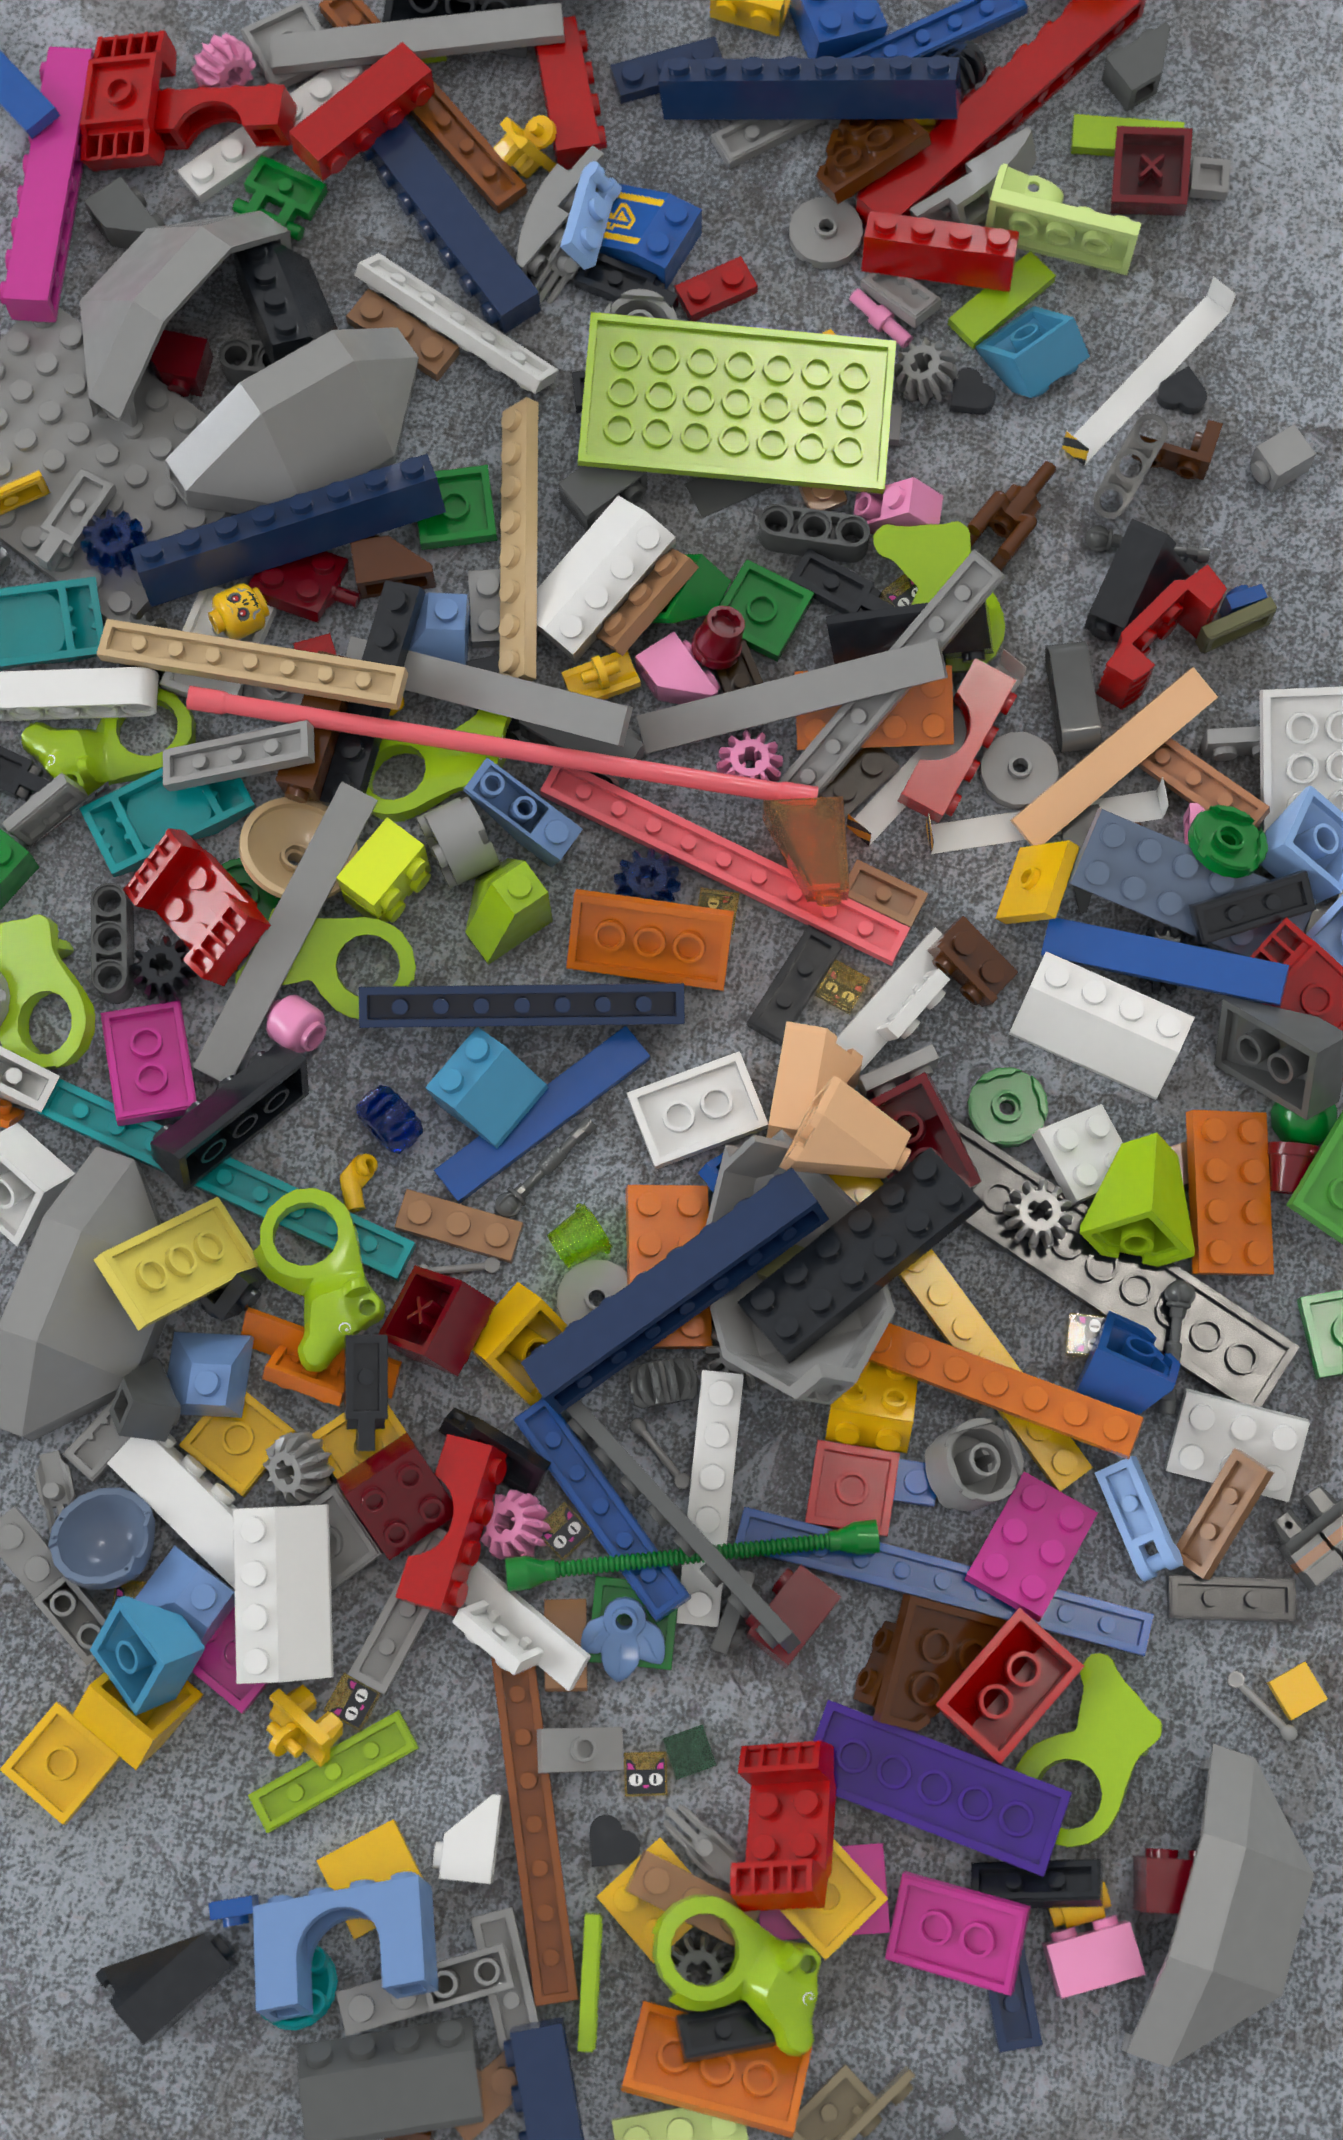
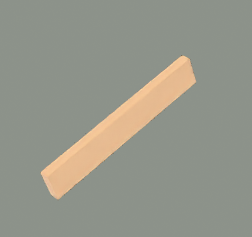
M1194 667L1190 668L1010 821L1031 846L1045 844L1216 700L1218 696Z

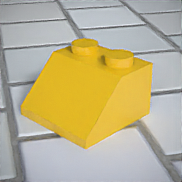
M517 1282L492 1310L488 1323L483 1328L471 1352L527 1404L532 1406L542 1396L521 1362L529 1357L535 1348L547 1344L561 1334L568 1325L542 1298Z
M104 1672L88 1686L72 1716L133 1769L137 1770L163 1746L204 1694L189 1681H186L176 1699L135 1716Z

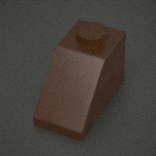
M374 535L350 543L358 591L362 594L361 599L381 596L385 580L420 586L422 589L436 588L432 564L390 536Z

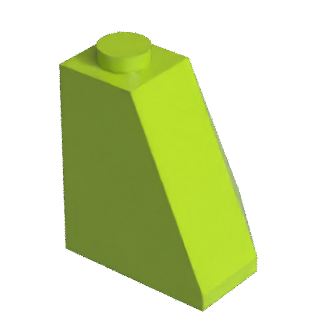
M507 858L499 866L494 867L475 880L465 933L489 965L553 922L549 894L526 861Z
M1157 1132L1121 1144L1080 1225V1234L1103 1256L1118 1259L1120 1252L1142 1257V1264L1157 1267L1195 1256L1179 1158L1176 1152Z

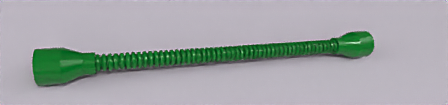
M875 1519L854 1521L838 1530H829L828 1533L824 1535L821 1533L819 1536L814 1534L813 1537L812 1535H808V1537L803 1535V1538L801 1536L797 1538L793 1536L792 1539L790 1537H787V1539L782 1537L781 1540L776 1538V1541L774 1539L770 1541L766 1539L765 1542L764 1540H760V1542L755 1540L754 1543L753 1541H749V1543L745 1541L744 1544L742 1542L738 1544L734 1542L733 1545L731 1543L727 1545L722 1544V1546L717 1544V1547L713 1545L726 1560L728 1558L729 1560H733V1558L738 1559V1557L743 1559L744 1556L745 1558H749V1556L754 1558L755 1555L756 1557H760V1555L764 1557L765 1554L770 1556L771 1553L773 1556L776 1553L778 1555H781V1553L787 1554V1552L792 1554V1551L794 1553L798 1551L802 1553L803 1550L805 1552H808V1550L813 1552L814 1549L819 1551V1549L824 1550L825 1548L830 1550V1552L844 1551L855 1555L876 1554L880 1552L879 1532ZM681 1548L679 1551L678 1549H674V1551L669 1549L668 1552L667 1550H663V1552L658 1550L657 1553L656 1551H652V1553L648 1551L647 1554L642 1552L641 1555L639 1552L636 1555L631 1553L630 1556L629 1554H625V1556L620 1554V1557L618 1555L614 1557L610 1555L609 1558L604 1556L603 1559L601 1556L598 1559L593 1557L592 1560L591 1558H587V1560L582 1558V1561L580 1559L576 1561L572 1559L571 1562L566 1560L565 1563L563 1560L559 1563L554 1561V1559L541 1560L530 1556L505 1558L508 1592L530 1590L546 1581H556V1578H560V1575L564 1578L566 1575L570 1577L571 1574L573 1576H576V1574L581 1576L582 1573L583 1575H587V1573L592 1575L593 1572L594 1574H598V1572L602 1574L604 1571L608 1573L609 1570L610 1572H614V1570L619 1572L620 1569L621 1571H625V1569L630 1571L631 1568L632 1570H636V1568L640 1570L641 1567L643 1569L647 1567L650 1569L652 1566L657 1568L658 1565L659 1567H663V1565L668 1567V1564L670 1566L674 1564L678 1566L679 1563L681 1565L685 1563L688 1565L690 1562L692 1564H695V1562L701 1563V1561L705 1562L696 1552L689 1558Z

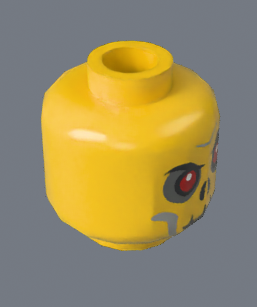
M245 583L237 584L213 596V611L208 612L209 620L217 634L224 632L229 639L240 640L263 629L265 617L269 616L267 603L257 587L252 589Z

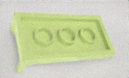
M1002 164L999 167L989 202L985 227L1020 231L1018 249L1123 275L1128 274L1141 227L1140 222L1132 221L1126 216H1111L1095 212L1093 209L1085 206L1074 207L1062 204L1064 200L1063 193L1052 182L1037 175H1027L1008 167V164ZM1031 184H1036L1039 187V190L1037 192H1031L1028 189V186Z

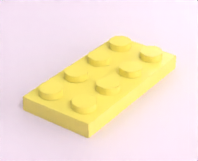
M219 1197L211 1199L102 1252L94 1259L97 1267L138 1331L228 1285L237 1273L254 1267L258 1268L252 1248Z

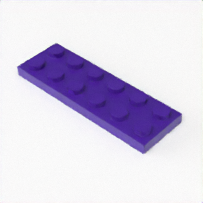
M831 1700L827 1701L813 1741L822 1740L834 1746V1779L837 1797L1044 1877L1072 1792L907 1729L874 1721L873 1716Z

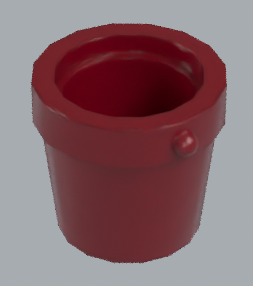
M724 605L714 607L709 611L702 625L697 628L691 641V650L695 658L702 665L711 669L722 670L730 668L737 662L743 649L742 639L745 620L742 614L736 609Z
M1268 1142L1270 1192L1292 1195L1319 1151L1320 1146L1295 1142Z

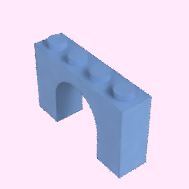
M398 1872L391 1876V1880L381 1882L367 1879L357 1880L350 1883V1888L339 1890L328 1887L315 1888L308 1892V1896L303 1897L273 1896L268 1899V1903L253 1906L256 2012L271 2022L313 2014L311 1964L314 1951L327 1931L335 1925L350 1919L372 1921L378 1931L382 1988L396 1999L439 1991L432 1886L414 1872Z

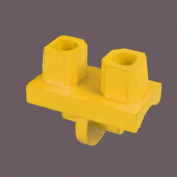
M543 115L535 116L526 124L525 130L508 116L499 124L506 134L493 148L509 166L513 165L523 177L528 179L540 166L548 172L556 166L554 160L541 150L550 146L555 140L556 126L551 119Z
M628 650L623 656L617 652L601 658L597 655L591 657L590 662L561 672L567 691L602 700L641 686V681L632 664Z
M304 1685L297 1687L287 1694L278 1688L269 1696V1700L273 1703V1708L269 1713V1718L272 1722L266 1728L273 1736L268 1746L269 1751L276 1757L289 1752L294 1758H298L304 1751L319 1767L323 1766L330 1760V1747L343 1735L342 1721L332 1712L328 1711L314 1722L308 1714L316 1709L317 1700L313 1693Z

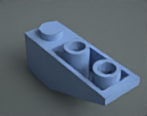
M489 758L484 760L463 789L520 845L551 868L563 858L583 830Z

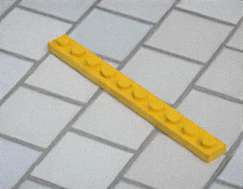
M827 1174L857 1205L884 1184L879 1178ZM932 1249L898 1275L948 1345L1022 1372ZM998 1411L1053 1488L1061 1492L1093 1468L1072 1438Z

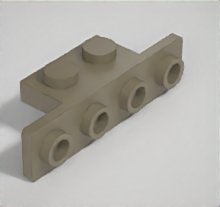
M844 2063L799 2108L792 2139L853 2140L859 2133L865 2138L880 2124L882 2118L878 2113L890 2101L897 2106L914 2089L910 2081L916 2075L906 2065L874 2096Z

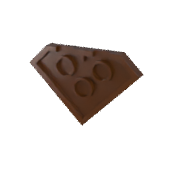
M841 119L838 129H833L826 147L828 155L824 165L819 166L816 174L819 186L837 204H840L931 145L929 134L914 119Z
M903 1593L873 1720L916 1732L931 1723L930 1719L941 1712L935 1706L938 1700L1007 1621Z

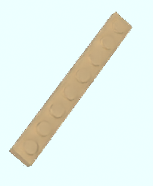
M526 397L504 410L501 420L500 647L498 667L500 674L534 681L536 680L538 402Z
M106 619L97 650V656L101 661L395 710L400 709L408 678V672L405 667L113 619Z

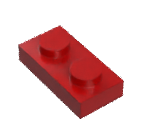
M739 256L675 285L674 293L678 294V301L689 321L695 322L757 294L758 285L742 256Z

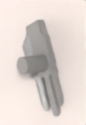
M562 238L547 259V266L534 285L539 290L550 271H553L539 292L540 304L559 276L561 279L547 300L549 304L558 297L567 281L573 279L580 269V266L560 247Z
M59 1450L41 1454L38 1469L34 1474L40 1504L45 1507L50 1533L55 1523L53 1508H57L59 1516L65 1508L64 1505L68 1506L76 1497L70 1466L64 1461Z
M679 1805L678 1809L701 1831L699 1834L671 1807H666L665 1813L693 1839L689 1842L668 1820L663 1822L667 1831L687 1850V1856L710 1878L721 1879L730 1885L731 1863L738 1862L735 1850L712 1827H706L684 1805Z

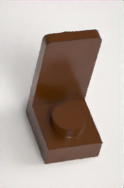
M1208 419L1204 433L1196 431L1190 450L1164 442L1150 468L1161 467L1174 471L1185 479L1196 478L1204 481L1223 424ZM1140 435L1141 439L1145 442L1152 443L1157 441L1156 439ZM1135 455L1131 456L1133 459L1138 460L1142 464L1139 457Z

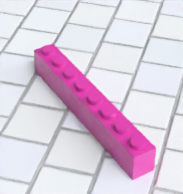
M49 46L46 62H41L40 80L42 83L40 92L51 102L61 116L33 139L29 137L30 151L29 154H25L23 157V173L25 178L23 186L20 185L17 190L19 211L18 216L13 217L11 223L13 244L12 249H7L5 256L6 281H1L0 301L6 305L11 320L56 322L84 166V163L80 161L82 143L80 118L88 62L94 56L92 49Z

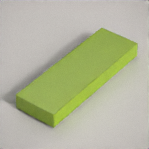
M1074 114L1070 154L1114 157L1117 126L1184 128L1185 122Z
M1029 251L1015 263L1010 292L984 288L948 318L947 325L974 349L1055 282L1056 275L1032 251Z
M585 1913L577 2052H593L597 2047L603 1916H601V1913Z

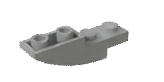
M1026 127L965 163L967 175L909 208L911 217L969 225L980 223L987 217L989 202L999 167L1002 164H1008V167L1028 175L1034 166L1037 156L1032 130Z
M593 145L570 171L557 163L545 178L532 200L521 228L517 251V264L529 280L541 275L547 266V259L564 235L582 170L592 161H597L605 170L604 153Z
M15 1505L0 1517V1558L33 1596L35 1604L83 1662L88 1665L95 1659L90 1648L105 1623L107 1616L86 1588L71 1583L55 1567L50 1548L48 1547V1540L39 1534Z
M504 1943L438 1961L439 1991L396 1999L382 1988V1978L337 1991L336 1996L346 2036L514 1988L515 1985Z

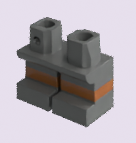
M1322 1486L1314 1488L1300 1500L1314 1517L1308 1524L1303 1526L1290 1509L1270 1523L1277 1538L1282 1543L1277 1549L1307 1589L1317 1587L1343 1566V1498L1336 1501Z

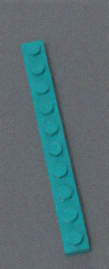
M60 1078L42 1112L35 1111L38 1115L167 1174L153 1160L150 1146L154 1135L163 1127L158 1123L148 1121L118 1126L114 1103ZM231 1157L193 1186L264 1219L268 1208L283 1195L299 1189ZM315 1208L298 1209L289 1213L279 1224V1227L333 1251L338 1240V1227L335 1221L326 1212ZM350 1212L358 1232L363 1266L399 1282L416 1247V1243Z

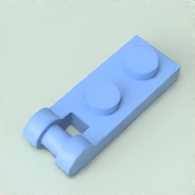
M597 161L588 163L582 170L560 245L584 270L596 265L613 201L619 196L622 189L621 185L614 178H607L605 176L604 168Z
M1130 1456V1459L1121 1460L1095 1472L1140 1579L1146 1582L1157 1577V1572L1167 1568L1171 1571L1183 1565L1182 1555L1172 1541L1137 1456ZM1154 1541L1158 1553L1150 1556L1144 1545Z

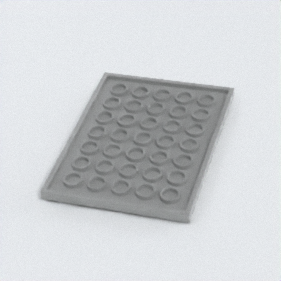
M59 308L56 322L18 320L0 340V486L39 469L50 491L48 495L0 515V542L52 581L96 576L101 614L104 620L113 619L130 622V612L135 614L137 619L140 620L145 612L151 608V605L138 575L131 548L143 545L149 541H156L181 533L186 529L209 524L224 517H230L233 513L187 506L167 478L165 459L207 415L176 392L169 391L167 389L168 386L146 370L133 396L138 422L133 428L122 420L120 422L114 421L103 409L93 417L88 394L82 324ZM80 468H84L115 484L117 492L78 550L74 551L70 558L64 555L63 560L52 573L39 566V562L35 558V554L42 546V543L39 541L42 534L40 527Z

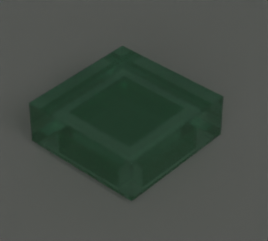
M703 1724L663 1738L676 1780L717 1766Z

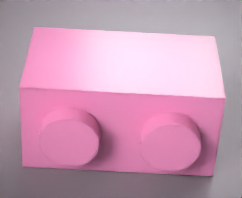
M1117 1915L1106 1916V1918L1092 1921L1093 1929L1077 1933L1075 1927L1050 1933L1052 1941L1042 1943V1947L1058 1997L1063 1999L1146 1975L1129 1921L1122 1920L1118 1922Z

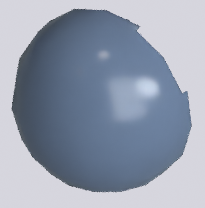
M121 1487L99 1488L79 1496L62 1510L51 1528L48 1547L50 1548L55 1567L71 1583L89 1590L114 1589L136 1579L146 1567L154 1545L155 1519L152 1509L137 1493Z

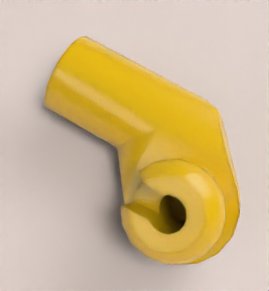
M371 1154L357 1155L340 1175L339 1181L344 1205L351 1213L366 1209L362 1188L372 1178L378 1168V1162Z

